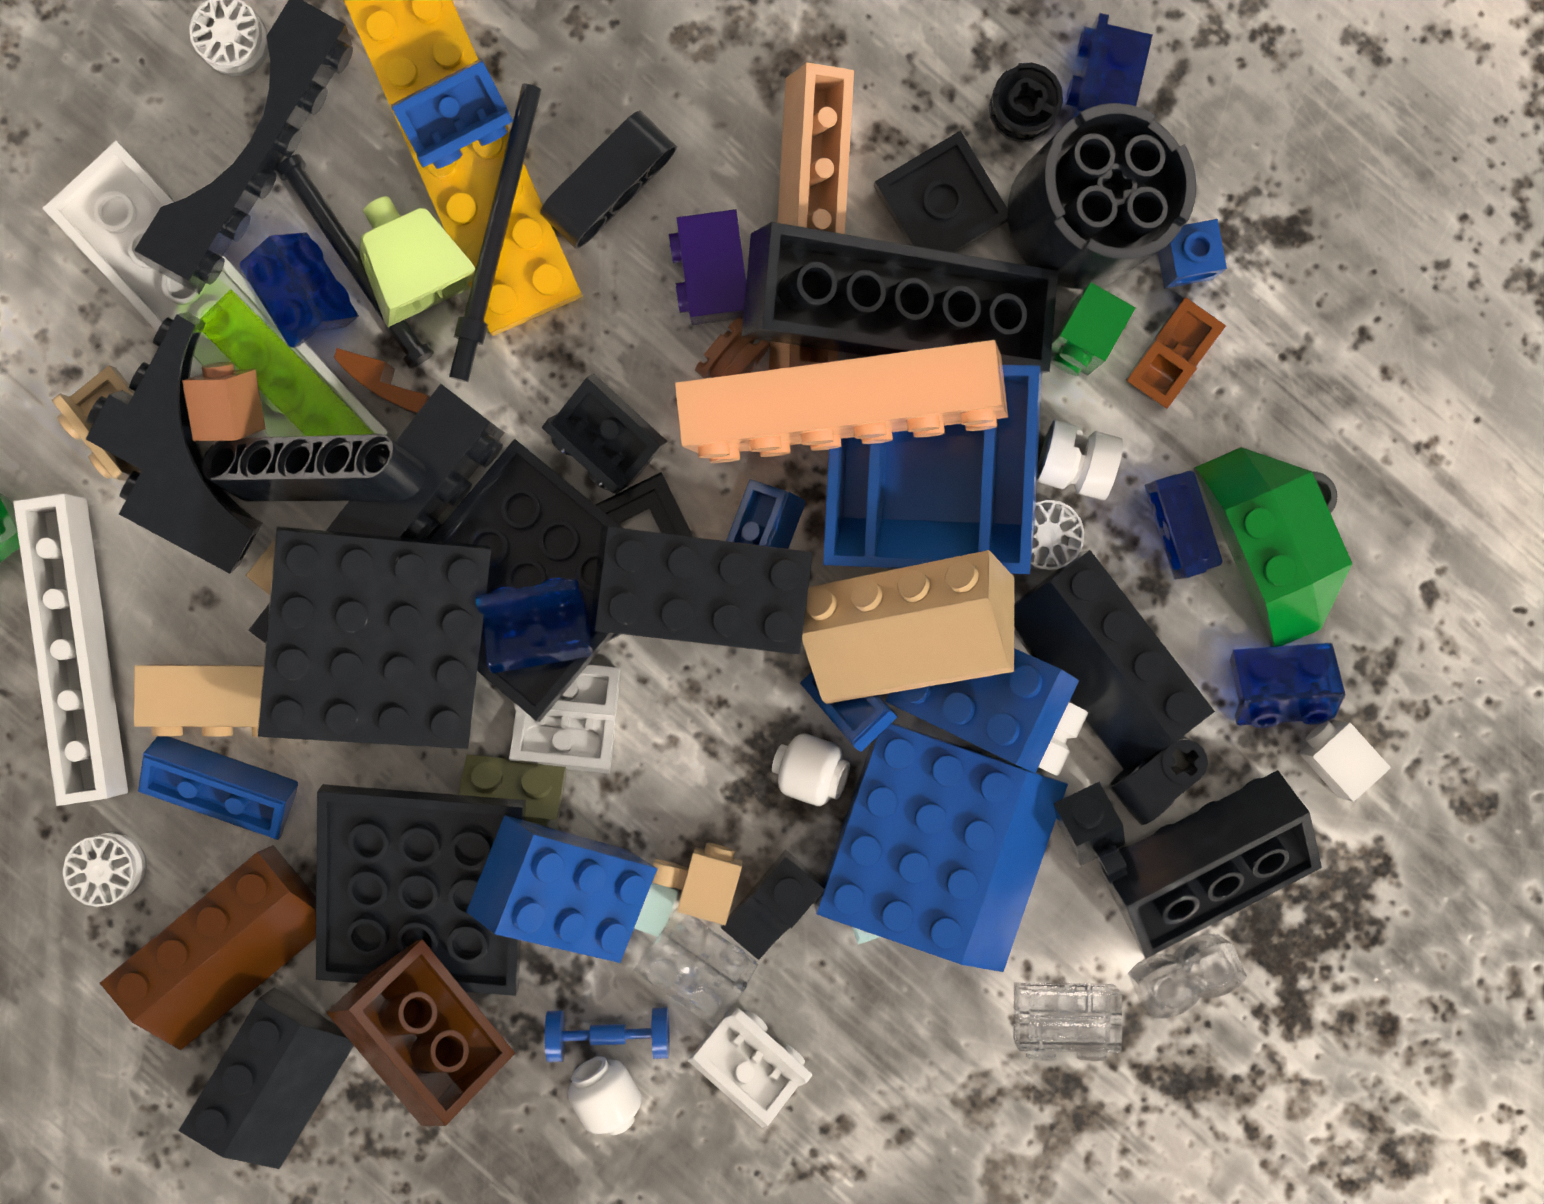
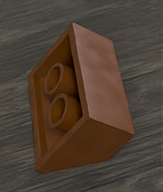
M422 939L417 940L363 977L326 1012L421 1126H446L515 1054L513 1049Z

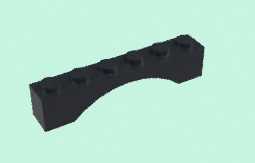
M288 0L266 36L270 57L269 91L263 115L250 142L234 163L212 183L184 199L160 207L134 249L147 266L198 294L201 293L206 283L211 285L219 277L225 262L223 255L232 240L235 242L239 241L247 231L251 220L249 212L257 199L266 198L272 190L276 181L275 168L284 156L290 157L295 152L302 137L300 129L309 114L316 115L320 111L328 93L326 86L335 72L340 74L344 71L351 59L353 47L351 46L352 42L346 24L303 0Z

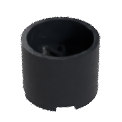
M1121 103L1091 107L1080 112L1075 118L1065 124L1025 164L1011 187L1007 208L1011 237L1018 252L1029 266L1057 270V285L1066 288L1084 290L1090 282L1103 287L1126 275L1166 247L1177 236L1183 225L1188 222L1195 204V169L1185 144L1179 146L1169 131L1154 120L1156 114L1138 106Z

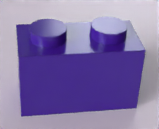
M737 209L676 217L678 232L669 233L673 264L683 263L685 282L675 283L679 312H689L692 325L735 320L739 317L743 319L746 276Z

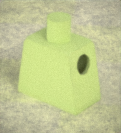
M388 196L380 197L364 208L363 213L373 229L361 236L360 257L387 327L470 289L468 283L473 281L476 270L474 265L427 209L418 208L400 216Z

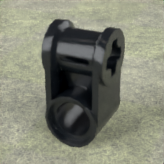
M1183 736L1170 746L1141 760L1130 768L1122 770L1110 782L1108 787L1139 824L1146 825L1164 813L1173 804L1175 799L1202 778L1208 766L1207 754L1198 743ZM1177 749L1188 753L1185 758L1189 765L1183 770L1173 766L1176 760L1172 754Z

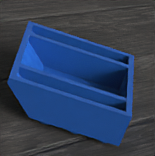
M1002 365L1008 418L997 419L996 428L966 431L965 425L962 424L944 426L945 434L920 438L914 437L913 432L906 430L892 432L893 440L889 442L862 444L861 439L851 437L841 439L842 447L829 449L823 565L899 569L989 550L1011 574H1030L1035 528L1042 385L1040 366Z
M892 722L871 742L823 881L825 890L817 898L815 904L816 914L960 965L1004 972L1056 821L1053 803L1064 798L1068 783L1037 772L1033 773L1014 764Z

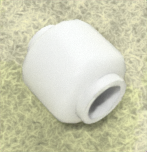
M804 733L794 737L788 746L781 744L772 764V772L778 774L780 791L786 796L814 806L825 805L831 798L837 800L844 790L850 770V762L844 760V752L839 745Z
M602 1056L594 1057L581 1064L573 1072L567 1097L588 1132L598 1135L606 1133L618 1135L631 1127L635 1121L634 1116L640 1108L642 1095L621 1061L614 1059L606 1060Z

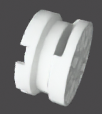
M207 0L193 13L189 25L190 41L196 52L218 73L230 77L245 76L257 70L265 61L268 54L266 38L268 31L263 21L242 0ZM224 1H232V3L225 5Z
M1044 500L1036 503L1031 569L1050 571L1065 567L1077 558L1083 547L1085 531L1081 518L1073 508L1061 501Z
M108 832L85 838L74 845L65 857L63 866L65 886L71 895L83 904L95 907L111 905L136 892L144 881L147 868L145 855L139 844L127 835ZM70 858H75L74 863L70 861ZM68 867L73 869L74 873L71 875L68 874ZM75 877L77 884L71 885L69 879ZM79 887L81 889L80 895L76 893L74 888ZM85 895L90 897L88 900L84 899Z

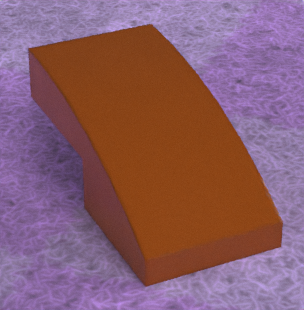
M1183 297L1139 359L1126 381L1168 409L1197 370L1196 366L1226 325L1188 298Z
M336 348L334 359L347 373L367 389L395 406L417 415L430 398L429 395L391 385L395 368L388 363Z

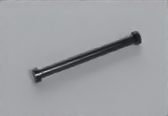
M300 154L284 159L275 168L276 173L281 180H288L384 322L363 266L360 251L304 170L306 167L305 161ZM406 319L387 327L406 354L403 360L409 369L419 366L434 354L428 343H421Z

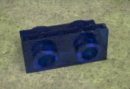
M1103 13L1098 14L1092 27H1083L1076 53L1077 57L1084 58L1080 76L1072 75L1065 99V105L1073 106L1070 120L1075 118L1080 112L1098 105L1110 103L1137 105L1153 34L1108 24L1109 15Z
M1187 471L1145 484V490L1174 580L1196 576L1207 572L1206 570L1220 566L1223 560L1195 473Z

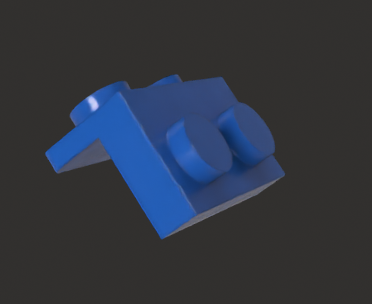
M482 59L391 104V108L413 146L422 167L433 163L436 169L447 166L463 155L460 151L461 148L476 140L479 141L481 146L492 143L503 137L508 132L505 126L513 122Z

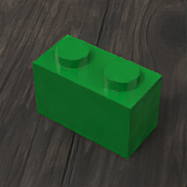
M1090 282L1073 301L1053 336L1051 355L1054 356L1052 363L1070 375L1079 376L1080 372L1088 376L1106 361L1136 307Z

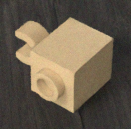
M706 843L705 850L695 847L689 868L655 858L653 866L658 869L652 883L683 890L677 912L726 926L743 860L734 858L735 850L714 843Z

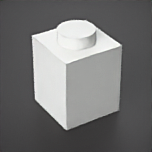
M1335 720L1332 723L1330 721L1321 723L1308 734L1305 739L1308 745L1299 752L1301 757L1339 798L1352 802L1358 799L1391 769L1387 762L1350 722Z

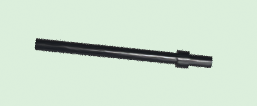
M524 83L521 86L464 317H458L454 337L458 339L449 378L458 381L469 382L478 344H484L488 324L484 323L542 91L541 88Z

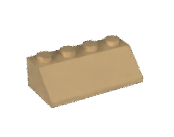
M987 550L808 587L802 642L822 701L829 704L1014 672V576Z

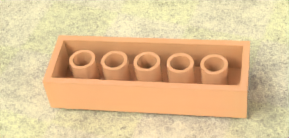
M995 340L675 383L681 445L698 453L699 458H709L710 463L740 460L741 451L749 450L751 452H760L761 457L786 455L791 453L790 445L796 444L810 445L811 450L835 449L842 447L841 439L851 437L861 439L862 444L889 442L893 440L892 432L906 430L913 432V436L916 438L932 437L945 434L944 426L954 424L965 425L966 431L987 430L997 427V419L1008 418L1002 357Z

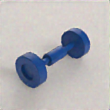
M668 1007L652 1008L651 1028L626 1029V1024L590 1025V1030L565 1031L563 1010L547 1011L545 1054L547 1062L564 1061L566 1041L590 1040V1045L626 1044V1039L652 1038L653 1059H669L670 1026Z

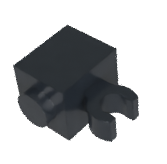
M1100 782L1053 803L1057 824L1080 866L1096 859L1109 884L1128 875L1125 870L1127 865L1118 850L1119 847L1125 845L1123 823Z

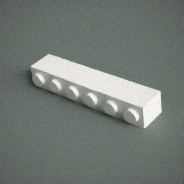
M59 494L13 501L56 806L107 799L127 794L128 787L87 499L68 494Z

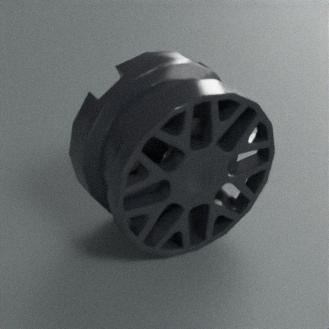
M1033 62L1019 63L1018 66L1008 71L1006 70L997 80L989 102L990 119L995 129L1005 138L1016 142H1030L1044 136L1053 126L1063 104L1062 86L1056 75L1048 68ZM998 122L1004 126V130L999 127ZM1008 129L1009 131L1014 133L1012 135H1009L1008 133H1006V130ZM1016 135H1024L1025 138H1019Z

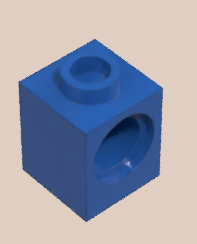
M1218 219L1183 225L1177 236L1166 247L1157 252L1164 289L1213 280L1227 269Z

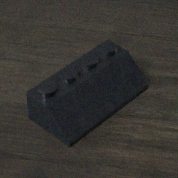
M1091 550L1080 552L1077 558L1067 566L1056 570L1014 603V629L1038 659L1064 670L1079 680L1070 701L1072 704L1088 712L1085 721L1123 770L1175 743L1215 712Z
M1277 770L1263 778L1251 780L1242 789L1218 801L1205 804L1199 811L1174 824L1162 826L1153 835L1129 847L1118 849L1127 865L1125 870L1128 875L1111 884L1108 883L1106 878L1105 881L1141 953L1147 959L1321 869L1322 865L1310 812Z

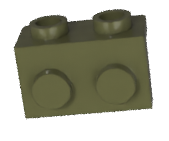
M467 754L458 795L526 800L525 821L559 830V814L566 780V767L513 762L504 758Z

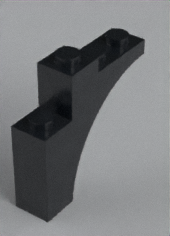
M189 312L176 314L174 320L167 317L156 332L153 344L159 347L150 364L143 362L139 366L129 384V388L135 391L134 395L132 396L121 390L109 394L107 398L101 396L95 402L86 420L87 423L92 425L86 440L142 470L141 473L134 470L123 485L119 497L126 501L119 515L230 574L241 564L263 522L252 517L224 489L207 480L202 475L201 464L203 454L198 442L193 441L182 380L190 378L193 356L206 322Z

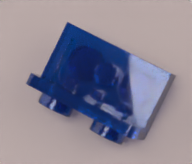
M307 232L269 236L240 262L242 272L289 347L300 346L316 332L347 327L359 317L350 302L347 290L336 280L323 259L321 248L310 238Z
M552 578L542 582L541 585L520 589L502 587L493 590L490 594L476 597V608L480 614H484L486 662L492 674L593 656L587 600L576 579Z
M1333 643L1234 649L1232 651L1230 664L1239 701L1235 712L1237 725L1269 728L1279 723L1298 721L1308 725H1317L1336 717L1346 694Z

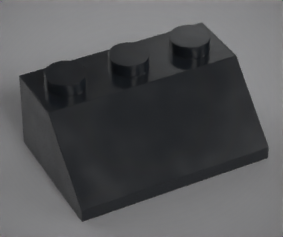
M274 987L258 998L178 1131L223 1158L280 1169L354 1045L336 1024Z

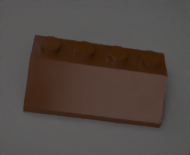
M272 845L255 853L103 979L100 985L133 1024L181 1051L316 939V896L276 847Z

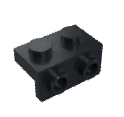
M595 374L586 377L560 412L548 418L542 426V429L551 436L553 445L560 452L576 459L587 470L589 478L597 486L609 490L613 494H617L631 485L667 443L663 436Z

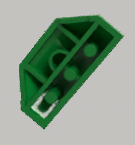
M1242 447L1194 467L1272 648L1277 649L1321 630L1353 563L1313 472Z

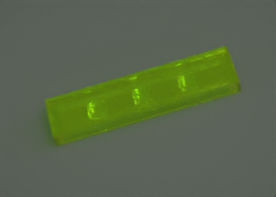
M232 289L200 318L206 322L202 332L239 370L256 369L259 390L305 436L376 434Z

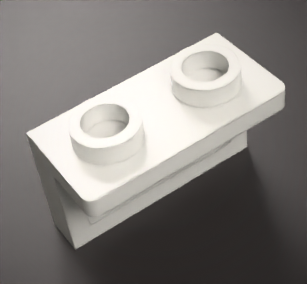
M736 1008L722 1016L687 1061L763 1128L772 1122L797 1087L806 1084L812 1077V1074L803 1066L805 1060L800 1053L787 1044L782 1043L779 1045L766 1033L767 1025L760 1017L749 1010L741 1011L739 1008Z

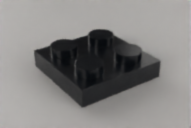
M961 130L876 180L874 183V188L910 246L955 253L1008 221V208Z

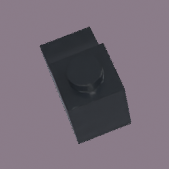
M785 849L728 916L726 926L721 925V929L756 959L760 960L788 929L793 928L825 890L824 883Z

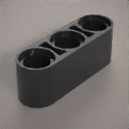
M641 110L636 111L550 195L543 204L540 214L575 249L581 248L666 165L674 155L677 145Z

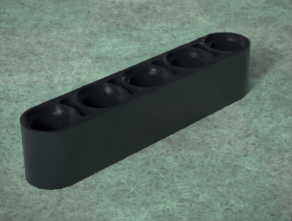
M382 434L262 437L217 441L206 451L201 464L202 475L207 480L240 500L247 502L401 501L415 495L422 487L426 477L425 464L418 457L387 435Z

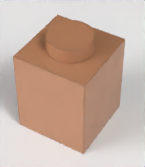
M217 362L203 365V374L182 380L193 441H233L266 429L256 369L234 370L233 362Z

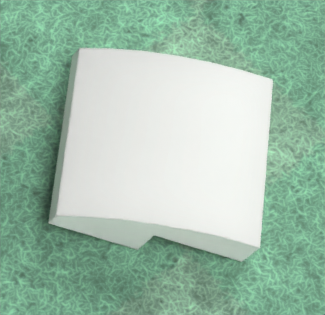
M587 665L540 722L535 721L514 703L516 714L509 760L512 762L566 767L567 770L610 774L620 668Z

